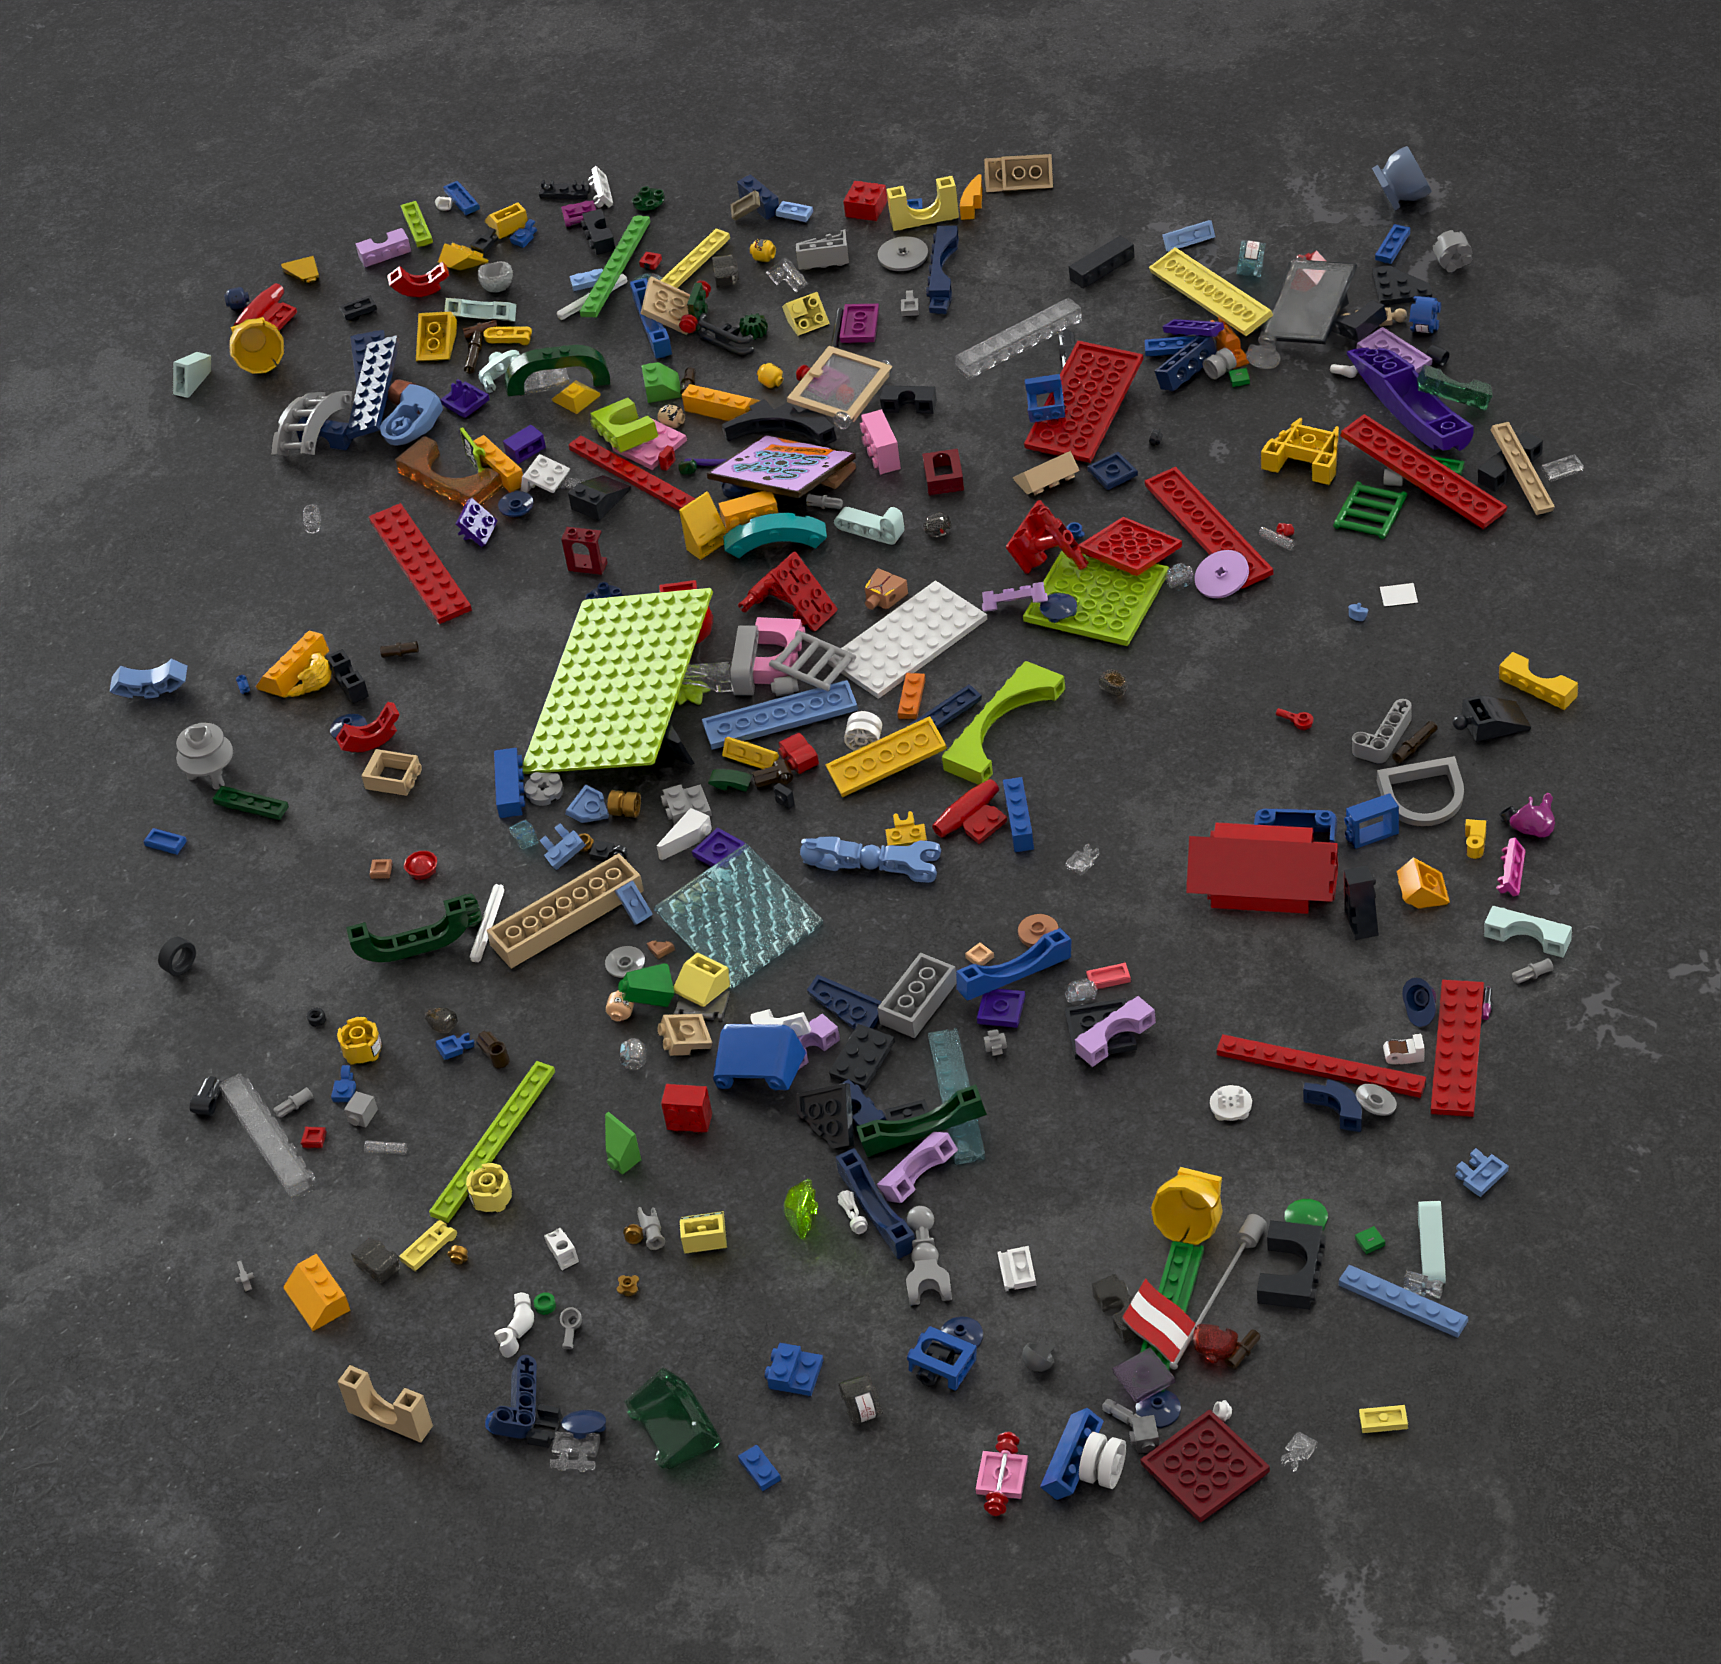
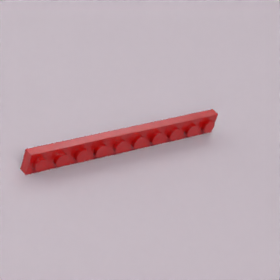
M581 435L568 444L569 450L678 511L695 500L694 497Z
M1223 1034L1217 1047L1218 1056L1357 1085L1375 1084L1390 1092L1419 1098L1422 1097L1426 1085L1425 1076Z

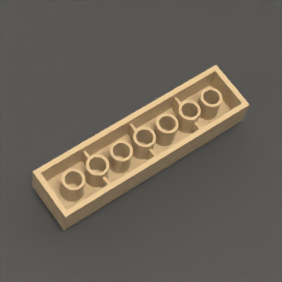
M618 853L487 929L490 946L512 969L621 905L622 903L615 890L633 880L639 892H643L641 876Z

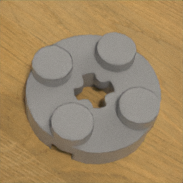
M535 772L531 774L524 787L526 797L530 799L532 804L539 806L549 805L555 798L557 801L562 796L564 790L560 776L556 773Z

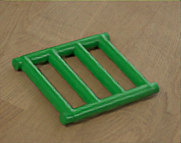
M1357 481L1341 508L1333 527L1335 529L1342 527L1369 533L1384 539L1406 500L1407 493L1404 491L1397 493L1362 485L1361 482ZM1359 492L1397 501L1395 505L1356 496ZM1354 503L1389 511L1390 514L1386 517L1351 509L1350 507ZM1348 515L1383 523L1384 525L1380 529L1345 521L1344 518Z

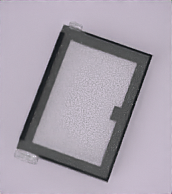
M1297 255L1296 259H1292L1288 263L1269 308L1273 316L1263 323L1258 342L1268 348L1274 347L1276 341L1326 345L1356 272L1357 264L1307 260L1305 256Z

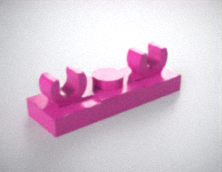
M1516 838L1509 839L1508 847L1502 849V852L1505 854V856H1501L1502 861L1505 863L1503 866L1504 876L1498 878V882L1501 885L1496 887L1500 893L1509 891L1513 897L1519 895L1525 857V849Z

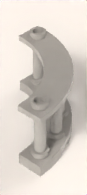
M338 391L328 396H325V392H312L292 401L279 419L278 423L280 426L278 432L274 433L271 454L288 456L289 450L301 449L300 453L315 455L316 441L322 425L335 411L351 408L352 391ZM309 416L307 423L297 424L301 417ZM294 431H304L302 442L290 443Z

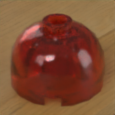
M1198 1324L1197 1327L1195 1326L1193 1334L1195 1350L1199 1355L1205 1357V1361L1210 1363H1217L1218 1360H1224L1230 1356L1235 1350L1238 1340V1334L1235 1331L1226 1328L1224 1332L1219 1329V1326L1211 1324Z

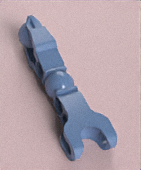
M838 837L803 839L801 841L803 845L800 849L803 862L815 865L818 868L837 871L839 868H860L861 865L867 869L879 867L880 870L907 874L915 882L927 883L933 882L936 879L937 871L933 864L926 863V861H936L941 854L940 845L931 841H917L910 846L889 845L884 847L882 845L880 849L872 844L863 847L861 843L843 841Z

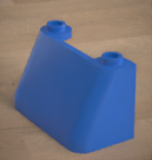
M726 1024L720 1034L713 1080L717 1088L727 1089L732 1087L733 1078H764L769 1087L774 1090H789L806 1055V1051L795 1031L787 1025Z

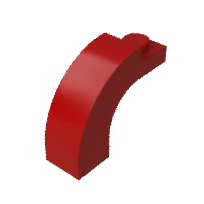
M441 262L424 275L409 274L399 266L387 277L389 286L398 293L409 297H423L441 289L440 282L449 276L447 265Z
M387 702L377 719L366 726L357 727L344 724L336 737L341 750L365 752L383 745L392 738L397 731L394 723L400 715L395 704Z

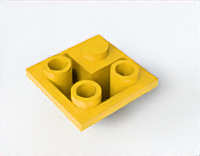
M452 243L451 245L444 244L438 262H444L447 267L463 270L486 264L489 260L483 258L484 254L472 251L471 248L462 245L461 247L458 244Z

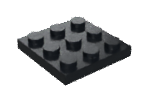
M1126 998L1065 1008L1075 1060L1083 1059L1076 1053L1075 1039L1080 1034L1091 1029L1096 1023L1107 1018L1112 1012L1123 1007L1127 1003ZM1125 1031L1113 1035L1107 1042L1108 1055L1137 1050L1134 1032Z

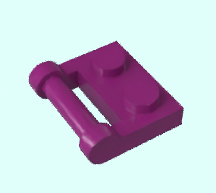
M593 200L561 207L566 227L581 223L583 221V213L596 210Z

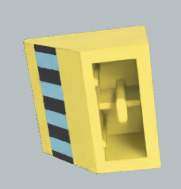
M724 1211L681 1217L680 1233L684 1253L727 1248Z

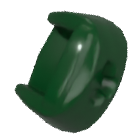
M694 459L685 462L681 461L678 464L679 472L681 474L694 473L697 469V462Z

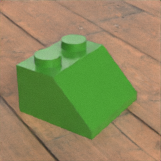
M659 362L641 365L648 403L682 397V394H680L681 387L678 372Z

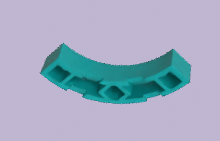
M794 513L762 515L750 519L749 523L737 525L723 536L724 548L726 552L737 558L758 546L779 541L803 543L816 549L827 538L825 522L810 516L799 517L795 516Z

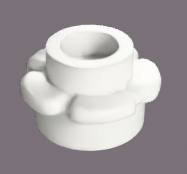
M1226 1400L1222 1402L1217 1401L1214 1405L1213 1413L1225 1422L1231 1417L1232 1408Z

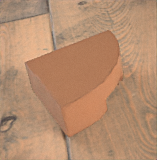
M655 940L647 943L648 949L657 959L675 950L674 945L668 941L665 943Z

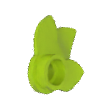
M684 676L676 702L681 705L688 700L701 705L703 693L709 692L711 690L710 686L703 680H693L688 676Z

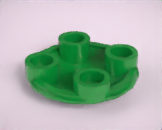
M1300 1199L1287 1207L1284 1219L1286 1222L1323 1226L1324 1231L1328 1213L1320 1202L1313 1199Z

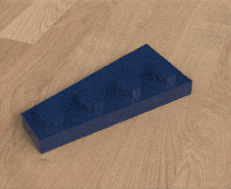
M818 974L807 989L808 994L854 1030L858 1024L873 1029L879 1020L878 1007L882 1003L880 1000Z

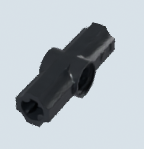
M1064 329L1059 333V352L1062 369L1076 344L1074 332H1071L1069 329Z

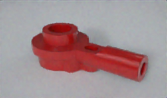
M1279 708L1276 711V716L1290 720L1300 730H1307L1313 724V716L1307 712L1295 714Z

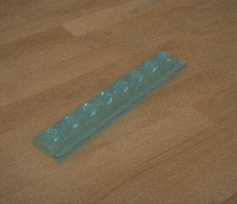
M954 1028L952 1031L947 1029L928 1033L942 1104L956 1091L970 1087L957 1028ZM977 1119L948 1129L949 1136L958 1149L953 1154L955 1165L974 1162L980 1158L982 1160L986 1159Z

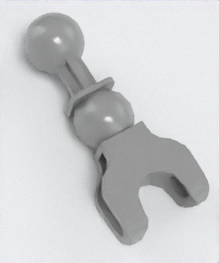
M916 1206L907 1215L909 1228L916 1232V1240L912 1241L913 1251L911 1256L915 1268L906 1278L910 1306L919 1305L920 1295L928 1289L938 1291L942 1301L952 1300L949 1273L937 1265L939 1253L935 1247L934 1239L929 1238V1230L934 1224V1215L929 1208Z

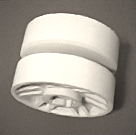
M859 711L850 715L844 736L845 744L853 751H856L879 740L882 730V722L879 717L866 711Z

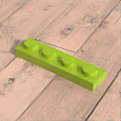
M413 201L400 205L417 247L433 243L432 236L417 202Z

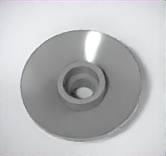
M632 946L616 948L608 954L605 960V967L608 973L618 978H624L626 972L642 969L645 964L643 952Z
M1363 1084L1356 1091L1358 1102L1364 1109L1373 1114L1386 1116L1392 1114L1396 1109L1395 1098L1381 1086Z

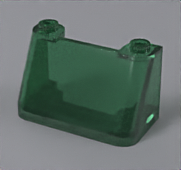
M664 1367L624 1401L628 1408V1415L634 1421L639 1420L644 1424L657 1446L658 1451L655 1452V1461L662 1469L667 1468L670 1470L716 1447L722 1441L689 1385L682 1378Z

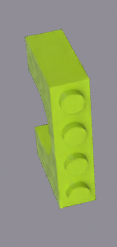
M629 398L590 413L592 428L596 429L599 435L603 436L620 453L659 437L655 422L649 416L639 419L635 403Z

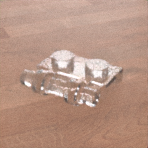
M556 1432L552 1453L559 1456V1459H550V1468H558L559 1471L578 1469V1472L595 1470V1461H587L588 1457H597L600 1435L591 1433L587 1434L583 1439H576L572 1433ZM568 1456H577L579 1459L568 1460Z

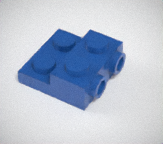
M779 1343L778 1348H773L771 1353L772 1365L767 1366L765 1370V1379L768 1381L769 1389L812 1396L823 1363V1355L802 1352L801 1346Z

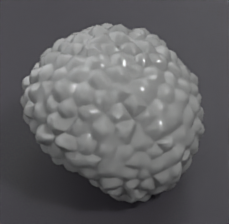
M506 262L488 263L479 267L478 279L482 287L488 292H500L510 286L513 271L511 265Z

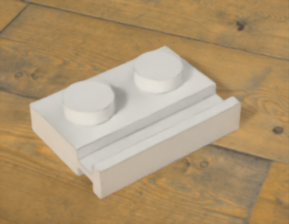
M1029 1246L1010 1249L1005 1253L998 1252L1005 1292L1011 1288L1016 1290L1036 1286Z

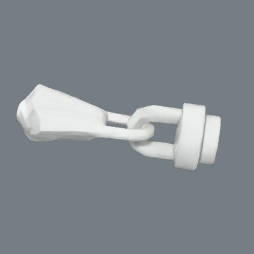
M842 1191L838 1195V1204L845 1209L848 1217L852 1219L850 1222L852 1231L857 1234L864 1233L867 1230L868 1223L865 1217L858 1216L859 1210L854 1201V1192Z

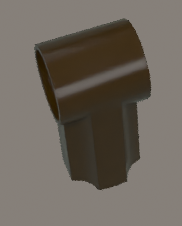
M784 759L775 761L772 767L752 772L756 788L776 782L786 785L793 779L789 764Z
M484 1030L479 1033L476 1043L491 1060L492 1065L495 1068L506 1067L510 1062V1058L505 1044L498 1041L490 1031L486 1032Z

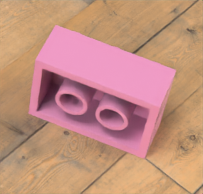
M882 409L861 415L862 423H860L862 433H864L862 442L864 447L867 446V453L869 458L872 457L874 468L878 469L880 475L901 469L898 444Z

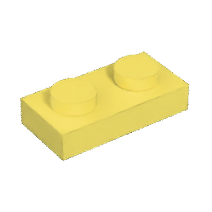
M1405 1405L1359 1409L1362 1433L1408 1429Z

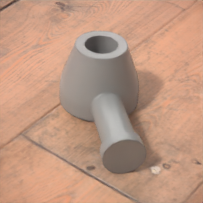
M569 1307L563 1310L560 1315V1323L566 1328L564 1343L562 1344L564 1349H573L574 1330L580 1328L582 1324L581 1313L576 1308ZM573 1319H577L574 1324H571Z

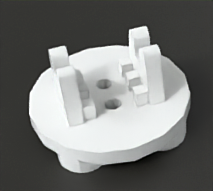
M1234 1085L1223 1086L1212 1094L1210 1107L1217 1120L1233 1121L1246 1119L1252 1107V1098L1243 1087Z

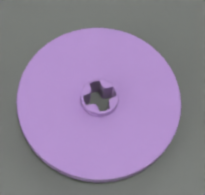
M1233 550L1215 552L1205 558L1198 566L1195 573L1196 587L1201 594L1209 598L1227 597L1238 591L1246 582L1249 574L1248 562L1242 554Z

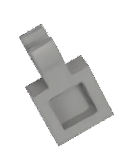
M913 290L906 291V299H901L902 316L919 315L918 298L914 299Z

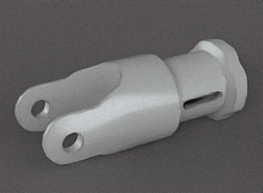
M639 1207L637 1215L640 1226L643 1229L642 1232L647 1238V1247L650 1250H657L663 1247L665 1238L660 1233L661 1225L655 1208L651 1209V1216H646L642 1208Z

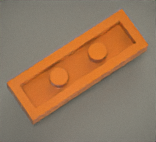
M906 673L898 709V719H917L925 684V674Z

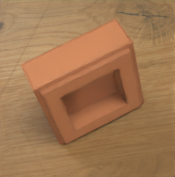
M372 860L370 878H390L392 860Z

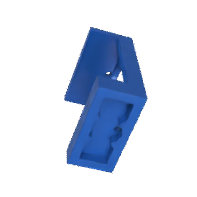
M1060 374L1025 379L1030 423L1065 417ZM1054 392L1055 405L1037 407L1036 395Z
M929 1326L925 1333L920 1334L916 1347L914 1349L911 1348L907 1355L909 1371L912 1372L916 1365L947 1378L948 1388L956 1391L976 1361L977 1346ZM932 1340L962 1352L954 1366L925 1354Z

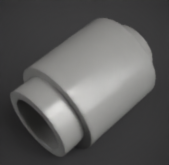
M792 676L774 678V682H771L772 693H776L778 697L793 695L794 692H799L797 678Z

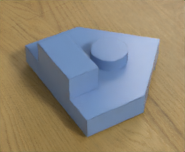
M588 785L583 787L565 813L581 823L609 818L603 794Z

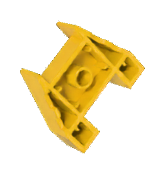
M1299 418L1291 424V428L1286 431L1282 430L1277 438H1272L1266 443L1261 451V469L1278 473L1288 457L1312 463V481L1330 485L1337 469L1339 427L1336 426L1333 432L1304 426L1302 425V418Z

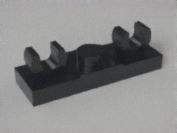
M542 180L539 197L545 199L587 200L591 189L590 185H586L585 181L578 185L576 180H574L573 184H554L553 180L550 181V184H546L545 180Z

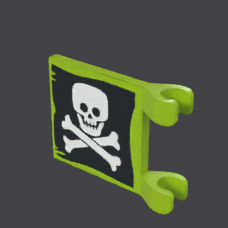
M460 428L465 454L477 469L479 480L484 481V476L491 478L489 470L481 466L479 455L486 457L484 449L477 447L464 428Z

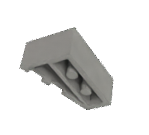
M845 229L841 230V234L832 236L827 234L826 238L821 240L813 238L796 243L799 270H809L815 267L826 268L831 265L842 266L849 263Z

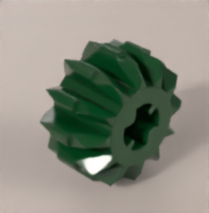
M751 313V315H745L744 318L740 319L739 330L742 337L752 335L754 340L756 338L762 339V336L767 334L768 323L764 315H759V313L754 315Z
M472 893L463 894L461 896H463L468 914L467 928L477 926L482 921L478 901Z

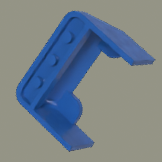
M1261 809L1255 814L1254 825L1313 828V832H1330V843H1336L1337 817L1331 811Z

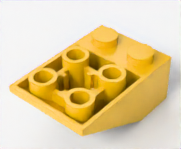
M705 492L679 510L687 551L701 560L724 545L723 536L727 534L726 528L708 492Z

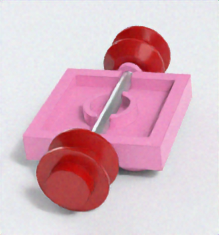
M1004 1432L998 1435L997 1440L999 1443L996 1444L998 1452L983 1451L976 1494L986 1495L987 1502L984 1504V1509L993 1516H999L1006 1512L1007 1508L1005 1505L1008 1503V1498L1021 1499L1028 1466V1455L1016 1454L1018 1452L1017 1445L1020 1440L1012 1432Z

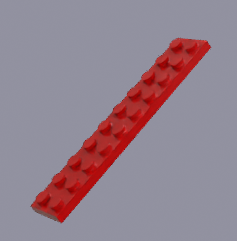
M1365 414L1341 431L1340 436L1482 529L1486 528L1507 511V505Z
M1177 467L1145 480V487L1209 555L1218 551L1233 550L1245 557L1249 565V574L1241 589L1274 575L1273 568Z
M401 503L369 516L370 523L438 624L472 611L470 603Z

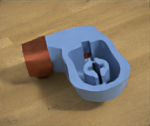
M401 379L395 380L388 390V399L397 407L382 422L380 426L381 434L390 445H404L419 438L433 427L436 419L443 411L440 398L425 387Z

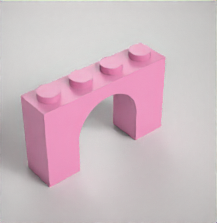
M757 617L755 624L759 630L758 644H774L786 648L796 637L795 633L797 630L805 633V627H802L801 619ZM802 642L799 643L782 664L788 667L793 666L798 660V651H801ZM780 654L773 657L755 658L753 670L754 683L771 684V682H774V678L790 676L769 666L770 661H775Z

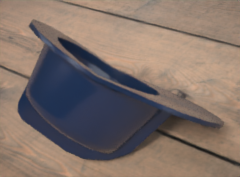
M1418 977L1411 978L1405 983L1402 991L1407 1015L1410 1022L1415 1026H1427L1435 1016L1436 992L1424 979Z

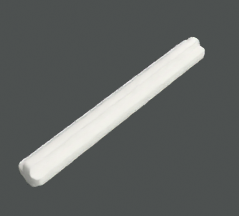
M624 274L620 275L612 291L628 282ZM590 293L557 311V317L560 320H564L581 310Z
M495 884L493 886L470 954L472 962L481 961L488 940L486 930L493 926L504 893L503 885Z

